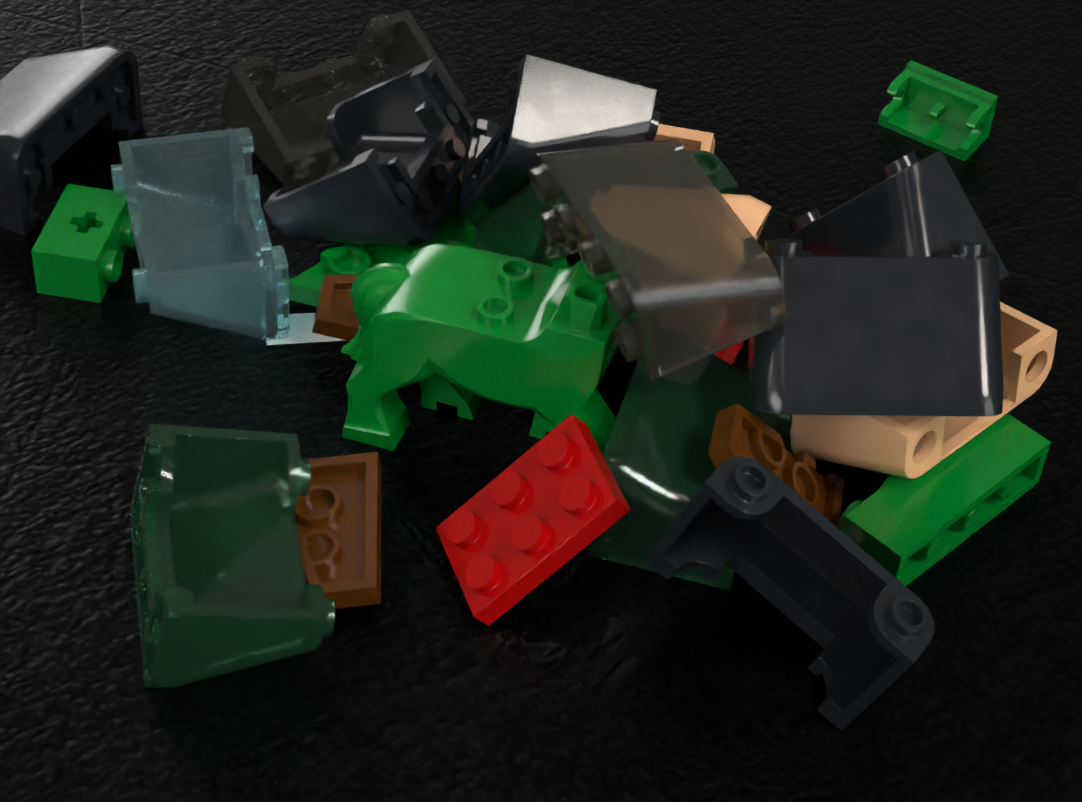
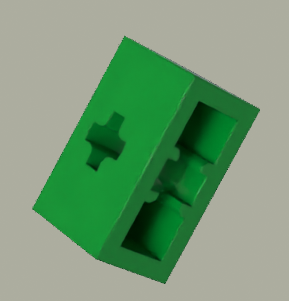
M67 184L31 250L37 293L101 303L110 283H116L120 278L123 257L127 249L134 248L138 240L139 218L132 216L130 193Z

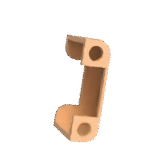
M1000 302L1003 361V409L1001 414L978 417L792 414V424L790 427L791 450L794 454L804 451L812 458L915 479L1029 398L1041 387L1053 363L1058 330Z

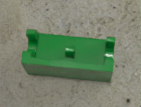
M911 60L906 65V69L888 87L886 94L893 96V99L880 113L878 125L936 150H941L943 153L965 162L988 138L998 96Z

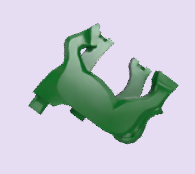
M433 244L414 250L403 265L380 263L365 270L354 278L350 291V298L359 321V328L354 338L341 349L342 353L350 355L352 360L357 361L346 383L348 412L342 437L394 451L410 425L407 407L399 398L396 390L419 382L421 387V407L437 411V402L457 407V416L469 420H474L483 398L513 407L531 409L535 411L529 436L542 439L546 436V432L552 431L569 415L573 414L587 424L605 458L619 432L620 425L618 419L601 397L597 385L614 355L626 325L635 293L638 273L626 270L627 253L624 250L592 244L585 260L581 259L569 268H554L530 262L524 258L510 257L485 250Z

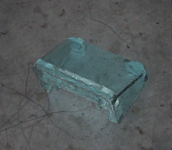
M249 127L118 142L120 164L110 165L115 198L125 197L140 266L138 269H132L136 303L147 302L150 314L256 339L270 341L289 338L288 262L283 246L272 247L260 204L259 179L257 175L252 173L254 143Z

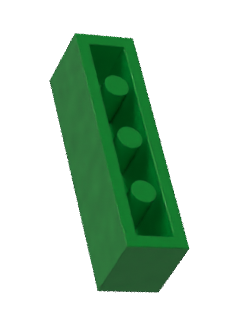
M1007 413L923 475L915 479L890 475L877 492L863 502L861 500L854 501L846 508L839 519L838 529L902 584L907 586L1037 485L1051 442Z

